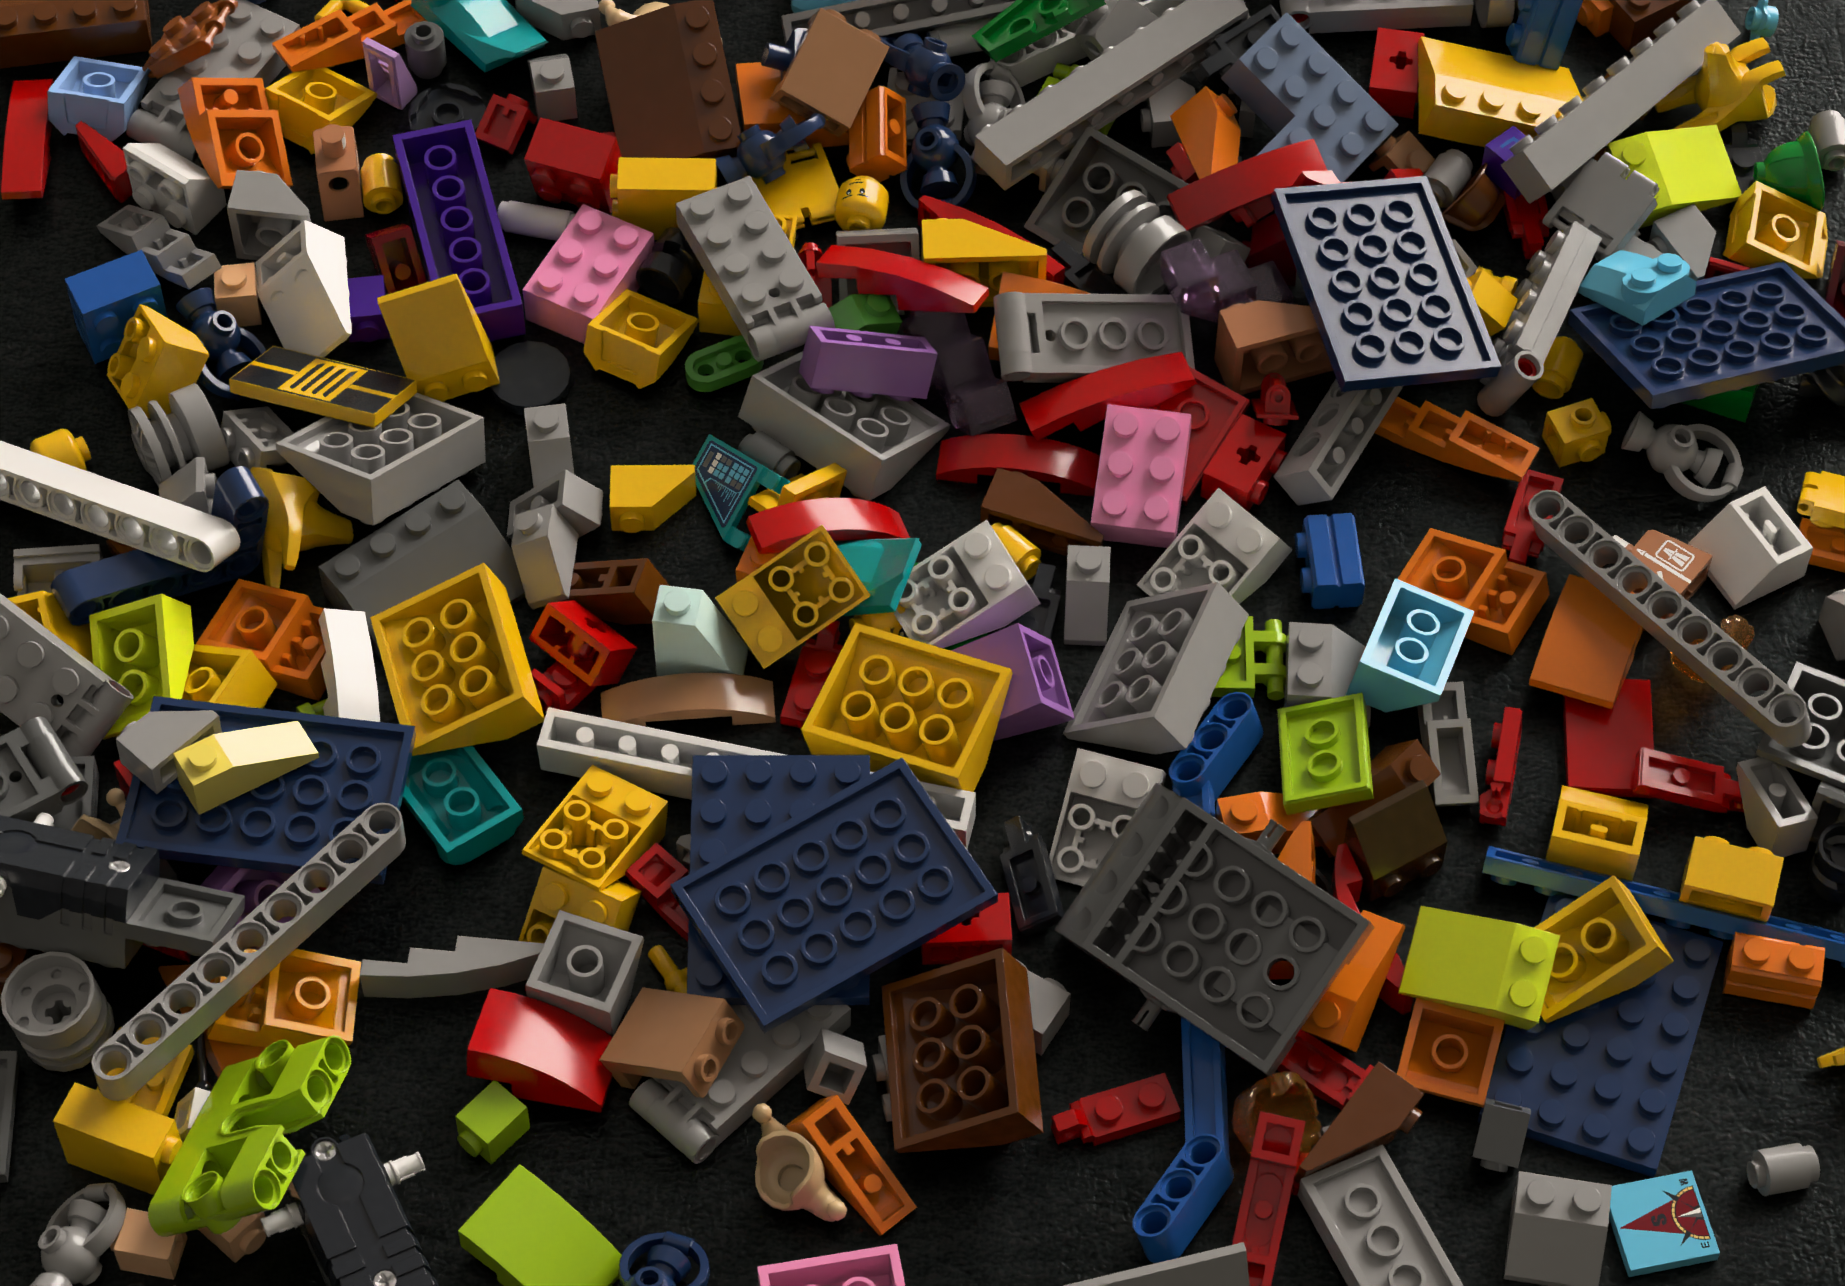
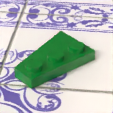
M1016 0L972 35V37L991 59L998 62L1106 5L1104 0Z

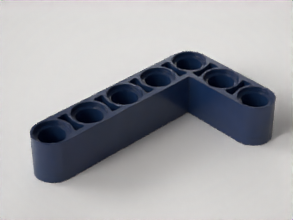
M233 467L225 471L217 479L211 515L230 522L236 528L240 537V547L211 571H197L136 549L62 572L52 581L50 586L51 592L68 621L72 625L81 626L90 623L89 615L154 595L162 593L175 598L242 578L253 572L260 563L269 500L247 467Z

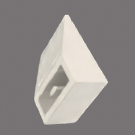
M304 220L255 262L257 295L285 349L324 358L339 344L345 342L352 334L345 241L343 236Z
M1218 488L1138 582L1137 586L1149 596L1218 582L1240 604L1270 578L1292 552V549Z
M985 520L913 567L899 601V605L905 608V612L899 614L896 609L894 615L909 639L945 648L1005 627L1041 603L992 526Z
M1078 748L1049 855L1055 879L1084 886L1154 784L1159 783L1164 786L1167 774L1162 769Z

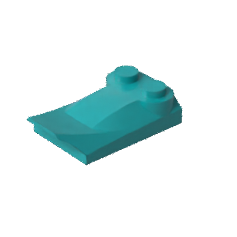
M411 0L412 8L427 21L440 26L444 36L484 72L541 49L548 43L507 0Z
M920 538L834 541L871 595L842 616L896 612L922 546L919 541Z
M473 746L411 757L402 801L433 841L439 857L444 862L452 865H462L472 861L508 840L514 835L517 827L524 820L522 808Z

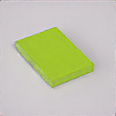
M1363 693L1277 709L1283 805L1287 815L1374 799L1366 702Z

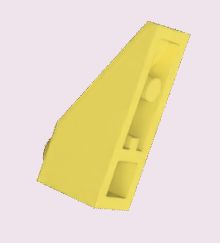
M294 721L213 734L173 753L179 784L200 815L319 758V753L300 723Z

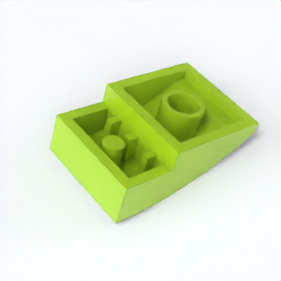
M521 1164L512 1171L458 1230L461 1247L493 1270L497 1275L498 1282L504 1286H613L619 1279L618 1271L622 1255L576 1209Z

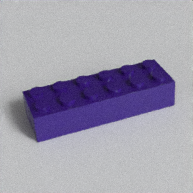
M471 119L392 135L396 163L399 167L402 187L427 281L430 282L457 273L490 342L526 334L522 300Z

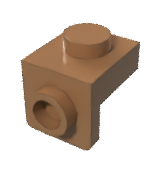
M1407 131L1396 139L1389 135L1374 150L1377 156L1368 167L1373 172L1382 166H1385L1388 171L1390 169L1420 168L1424 176L1435 159L1413 134Z

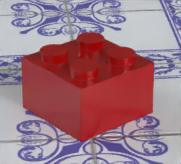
M540 117L524 158L536 194L550 203L558 204L563 201L574 204L579 209L585 204L608 214L612 213V200L617 198H610V174H618L619 157H622L616 137Z

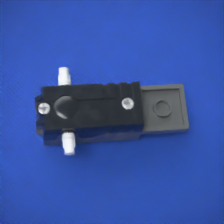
M48 813L38 814L34 822L0 815V942L11 944L20 949L70 953L81 960L99 963L107 968L117 967L125 969L143 943L152 947L162 946L186 951L190 955L202 956L232 930L244 912L245 895L159 877L160 860L157 848L145 846L144 849L137 848V844L128 842L118 844L114 839L102 837L99 840L94 839V835L53 827L54 819Z
M365 1133L350 1138L348 1134H344L338 1137L339 1142H336L331 1137H321L315 1140L311 1146V1154L304 1156L286 1190L289 1205L286 1204V1207L272 1212L267 1217L260 1218L267 1237L293 1227L296 1229L299 1226L326 1286H439L432 1275V1270L423 1256L419 1242L414 1237L412 1227L392 1187L396 1184H401L400 1182L415 1176L418 1172L425 1171V1166L419 1152L408 1157L404 1156L395 1161L390 1160L388 1163L383 1164L369 1135Z

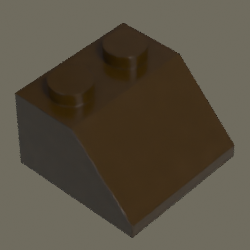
M1423 780L1349 817L1344 843L1348 845L1362 875L1361 892L1369 903L1383 895L1387 898L1397 894L1404 888L1406 883L1420 876L1421 878H1427L1435 874L1443 865L1448 843L1429 789Z

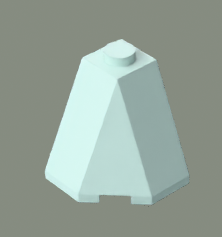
M660 585L652 619L657 677L684 673L744 675L748 647L705 592L699 589Z

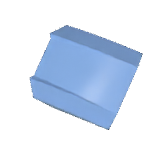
M74 56L47 91L48 120L64 136L67 133L77 134L75 125L80 121L85 122L112 142L126 131L130 117L138 109L148 83V74L151 70L147 68L146 71H143V67Z

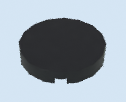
M441 84L440 89L433 91L428 88L422 91L411 103L408 111L410 131L471 119L474 131L476 132L486 106L477 92L463 85Z
M525 341L510 345L495 357L500 384L490 386V390L496 402L505 405L510 412L525 415L524 408L556 405V402L560 401L562 397L564 400L569 393L571 384L570 368L567 359L555 347L544 342Z

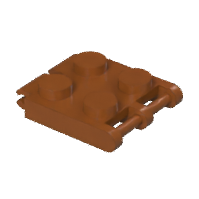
M218 0L213 4L206 1L200 4L191 15L185 18L176 16L170 20L163 28L164 34L161 39L149 50L150 57L142 70L146 71L149 68L151 71L148 77H156L158 79L210 53L214 46L212 40L216 35L223 32L226 27V17L234 13L238 7L237 0Z

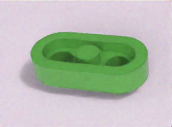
M739 335L692 353L685 362V377L688 385L694 390L712 392L758 373L763 367L764 360L756 361L744 337ZM740 360H748L743 363L738 362Z

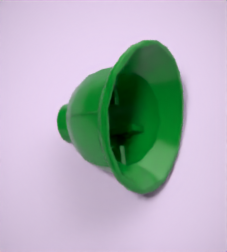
M1804 131L1796 141L1777 146L1767 155L1763 162H1755L1753 170L1754 182L1763 183L1819 211L1822 210L1825 200L1823 175L1814 140L1808 131Z

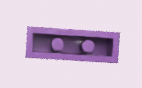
M809 326L799 373L812 390L822 394H833L837 390L847 391L863 398H870L873 394L888 395L890 398L898 401H910L911 398L927 399L938 353L925 337Z

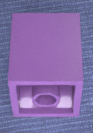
M1016 623L951 650L1012 669V678L993 741L1075 719L1052 640Z

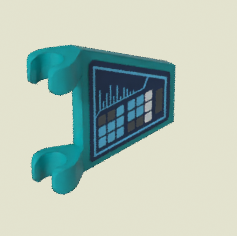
M709 434L692 464L695 465L696 486L722 539L731 546L745 551L751 536L736 527L748 507L749 497L755 495L760 484L781 494L782 487L791 483V481Z

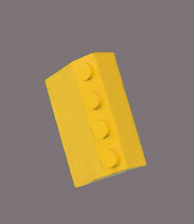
M1422 36L1418 41L1419 134L1485 148L1487 143L1512 126H1515L1523 134H1529L1533 139L1538 135L1534 130L1537 125L1553 114L1557 119L1562 115L1558 110L1559 107L1576 95H1579L1582 99L1569 68L1559 66V69L1555 70L1540 67L1537 64L1534 66L1519 63L1510 55Z
M485 563L475 566L370 617L399 724L415 726L416 738L412 756L506 740L544 722L545 716L507 589Z
M855 622L801 731L812 755H870V772H876L903 758L916 778L921 782L974 792L987 764L1013 672L1012 669Z

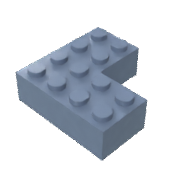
M1287 12L1221 77L1243 102L1276 134L1256 156L1314 138L1327 170H1332L1339 182H1344L1399 125ZM1275 210L1271 211L1270 213H1268L1267 215H1265L1263 218L1265 219V218H1267V217H1269V216L1275 214Z

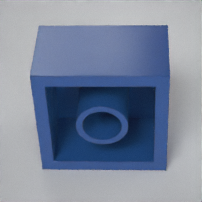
M143 250L65 278L77 329L95 364L110 359L114 353H117L124 338L126 323L130 318L134 317L139 304L148 306L168 318L160 283Z

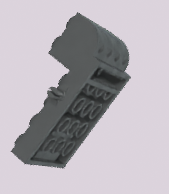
M1155 783L1059 921L1054 931L1130 984L1133 983L1141 990L1147 1000L1131 1021L1143 1030L1149 1031L1148 1029L1162 1009L1167 1012L1176 1013L1271 1078L1297 1041L1295 1037L1344 965L1350 964L1374 929V926L1369 920L1276 859L1271 851L1284 832L1287 831L1286 828L1277 824L1276 821L1269 820L1270 822L1257 841L1245 838L1185 797L1182 798L1163 785ZM1287 961L1294 967L1293 979L1286 985L1279 986L1273 984L1269 978L1271 967L1277 962Z

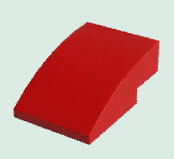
M490 988L467 1048V1076L512 1084V1095L516 1098L601 1112L613 1075L599 1059L613 1037L588 1021L556 1006L516 993Z

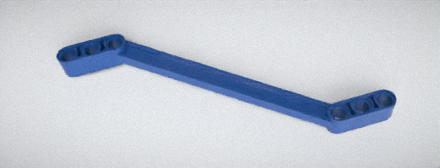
M1233 692L1223 696L1194 732L1192 742L1185 750L1179 752L1169 767L1173 792L1182 798L1185 797L1213 817H1215V801L1263 736L1262 724L1253 700L1248 694ZM1182 1017L1185 1145L1133 1218V1229L1146 1257L1153 1263L1176 1259L1184 1252L1234 1178L1229 1155L1225 1047Z

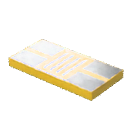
M276 346L269 348L229 379L230 392L233 394L372 428L379 425L417 393V380Z

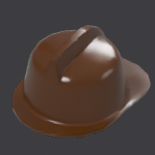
M1487 162L1475 172L1456 200L1442 213L1444 221L1465 231L1472 232L1485 229L1494 221L1505 204V198L1495 183L1485 174Z

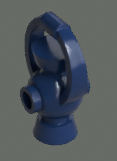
M913 33L904 34L900 37L891 35L880 37L881 42L889 46L883 61L904 72L905 79L909 82L907 89L909 92L929 98L932 93L934 98L939 101H950L956 98L963 90L965 73L960 66L951 63L950 56L946 52L947 44L932 37H925L923 42L920 36Z
M926 101L915 105L911 109L915 123L920 130L915 134L911 142V152L907 156V170L900 173V185L905 199L917 211L919 201L915 199L912 192V178L917 167L927 172L922 178L920 193L935 198L945 197L956 193L960 189L954 173L949 171V169L956 164L959 157L962 158L966 168L964 185L955 198L941 200L962 207L970 199L977 183V170L971 156L959 145L957 136L952 130L945 127L949 121L951 106L944 101Z
M814 113L808 119L795 124L789 114L779 125L781 129L777 133L761 130L759 125L756 124L737 135L741 142L737 147V156L731 158L730 155L716 158V165L727 184L749 175L755 179L762 178L766 185L786 173L782 166L786 161V151L794 150L796 153L810 149L804 138L815 130L823 128L825 118L822 114Z
M200 288L187 294L177 303L176 310L188 322H194L190 332L199 338L210 354L206 362L217 361L215 366L217 378L211 374L205 364L198 378L199 383L213 394L223 398L235 399L236 401L249 398L231 393L230 385H228L231 377L252 362L247 355L236 350L240 346L255 360L266 351L265 347L252 333L239 327L231 313L224 310L215 311L217 306L211 288Z
M667 1231L645 1235L633 1241L624 1250L620 1258L618 1273L621 1286H676L690 1273L691 1263L687 1257L691 1256L698 1264L700 1272L697 1278L688 1286H707L710 1276V1265L705 1251L695 1242V1239ZM648 1251L646 1267L641 1268L636 1274L630 1276L629 1270L634 1261Z

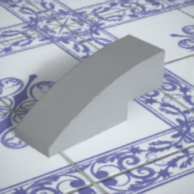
M1463 681L1446 682L1439 701L1417 706L1422 747L1441 773L1429 785L1435 807L1478 805L1479 796L1471 720L1467 718Z

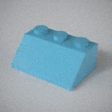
M1395 578L1346 695L1363 693L1366 705L1385 713L1439 701L1475 611Z

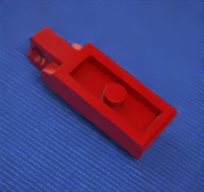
M1499 187L1500 192L1505 198L1503 209L1508 230L1511 232L1512 239L1521 238L1525 259H1531L1536 251L1541 250L1542 246H1544L1543 237L1549 236V228L1543 224V219L1549 211L1545 195L1529 204L1523 195L1513 199Z
M1528 469L1522 481L1519 482L1502 537V549L1511 551L1508 558L1509 562L1525 566L1528 556L1539 558L1540 551H1543L1545 543L1536 535L1529 515L1528 505L1532 497L1540 491L1555 490L1561 493L1564 482L1563 478ZM1549 515L1545 519H1551L1554 515Z
M835 620L819 631L817 640L810 638L806 640L780 716L781 724L802 729L843 648V645L837 644L840 637V621Z
M1505 707L1503 723H1494L1491 748L1498 749L1497 759H1489L1487 764L1485 785H1489L1490 789L1480 795V823L1506 826L1522 735V710L1520 708Z
M1644 747L1640 748L1635 755L1633 793L1712 812L1727 813V810L1744 812L1739 782L1731 780V775L1724 773L1723 766Z
M1162 1073L1080 1098L1069 1104L1070 1110L1052 1116L1051 1129L1057 1144L1081 1137L1083 1143L1093 1142L1094 1146L1177 1121L1180 1119L1181 1110L1166 1074Z

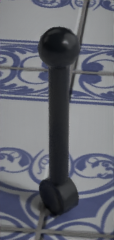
M204 1031L196 1038L198 1083L195 1087L211 1092L212 1085L207 1082Z

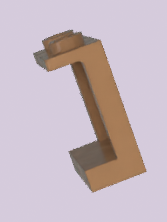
M820 8L811 16L808 22L809 28L783 80L776 85L770 99L805 119H808L814 113L822 114L825 118L823 129L840 137L850 129L888 52L889 46L882 43L881 38L876 33L867 29L859 30L847 23L846 18L839 12Z
M642 987L599 1060L606 1069L612 1072L613 1077L621 1087L635 1089L642 1076L682 1082L695 1097L704 1098L745 1026L723 998Z

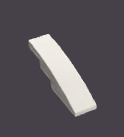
M324 608L319 618L326 650L321 662L328 698L323 706L324 715L380 722L377 681L365 612Z

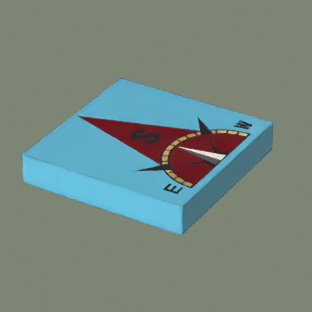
M1692 1170L1612 1186L1609 1220L1628 1277L1718 1260L1720 1251Z

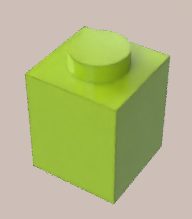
M492 1081L455 1116L459 1134L457 1140L460 1145L473 1157L480 1154L491 1165L530 1129L527 1107L497 1081Z

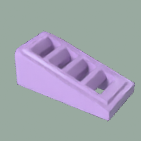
M367 37L362 44L369 89L378 94L376 98L397 109L403 110L417 94V86L399 53Z

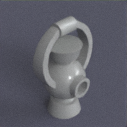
M993 60L977 65L965 78L963 103L969 118L968 124L964 128L966 142L970 146L975 147V135L984 126L996 123L1007 116L1015 106L1025 104L1022 90L1011 74V71ZM983 73L994 79L980 82ZM973 150V153H972V155H971V158H972V160H973V162H974V164H975V166H976L977 173H978V174H981V175L989 176V175L974 161V150Z
M1641 411L1635 415L1624 436L1621 449L1636 452L1646 449V454L1652 468L1656 472L1664 474L1667 482L1679 494L1694 501L1713 502L1737 491L1744 468L1736 446L1724 433L1704 424L1685 426L1673 423L1665 424L1655 429L1653 427L1654 422ZM1696 439L1707 441L1719 449L1706 448L1704 451L1698 450L1699 447ZM1724 454L1729 464L1723 477L1721 488L1706 489L1705 487H1707L1715 475ZM1688 469L1691 470L1693 478L1704 488L1690 482L1683 475V472Z
M113 1183L89 1184L73 1194L57 1209L38 1241V1246L41 1248L42 1267L47 1273H41L30 1286H73L72 1284L77 1283L88 1285L97 1279L102 1270L99 1256L116 1239L126 1214L125 1200ZM109 1201L108 1211L95 1202Z

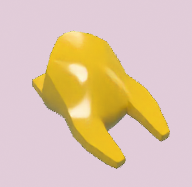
M1763 37L1738 45L1731 51L1726 44L1715 42L1704 49V60L1698 74L1684 80L1654 106L1656 111L1660 113L1683 105L1697 103L1702 112L1674 129L1717 125L1720 132L1736 122L1768 119L1774 113L1777 101L1775 89L1767 84L1786 75L1779 60L1766 63L1752 70H1749L1746 66L1749 62L1770 53V47Z
M252 467L250 469L269 500L262 547L265 585L280 588L282 564L284 569L293 571L296 567L300 551L321 546L352 543L354 534L351 520L333 514L317 503L320 492L304 477L277 473L267 468Z

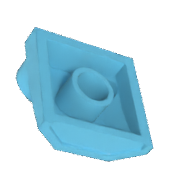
M1619 250L1593 265L1580 284L1578 293L1643 326L1693 297L1697 281L1689 277V264L1676 254L1665 253L1652 259L1637 253Z

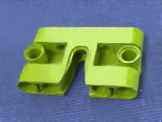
M333 1035L298 1045L296 1048L286 1039L278 1040L266 1047L258 1057L228 1065L224 1068L150 1202L148 1218L154 1232L159 1236L169 1237L207 1227L215 1235L222 1234L233 1228L242 1217L275 1209L280 1204L305 1156V1152L302 1149L295 1150L284 1135L296 1132L325 1117L351 1065L350 1051L343 1039Z

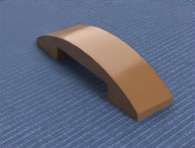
M728 673L673 674L637 680L601 693L602 718L645 727L646 722L727 716H732V725L776 722L773 681L746 675Z

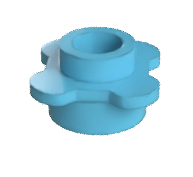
M1759 0L1757 6L1750 7L1746 14L1745 27L1747 30H1751L1750 41L1760 38V36L1769 38L1777 28L1779 19L1778 9L1768 6V0Z

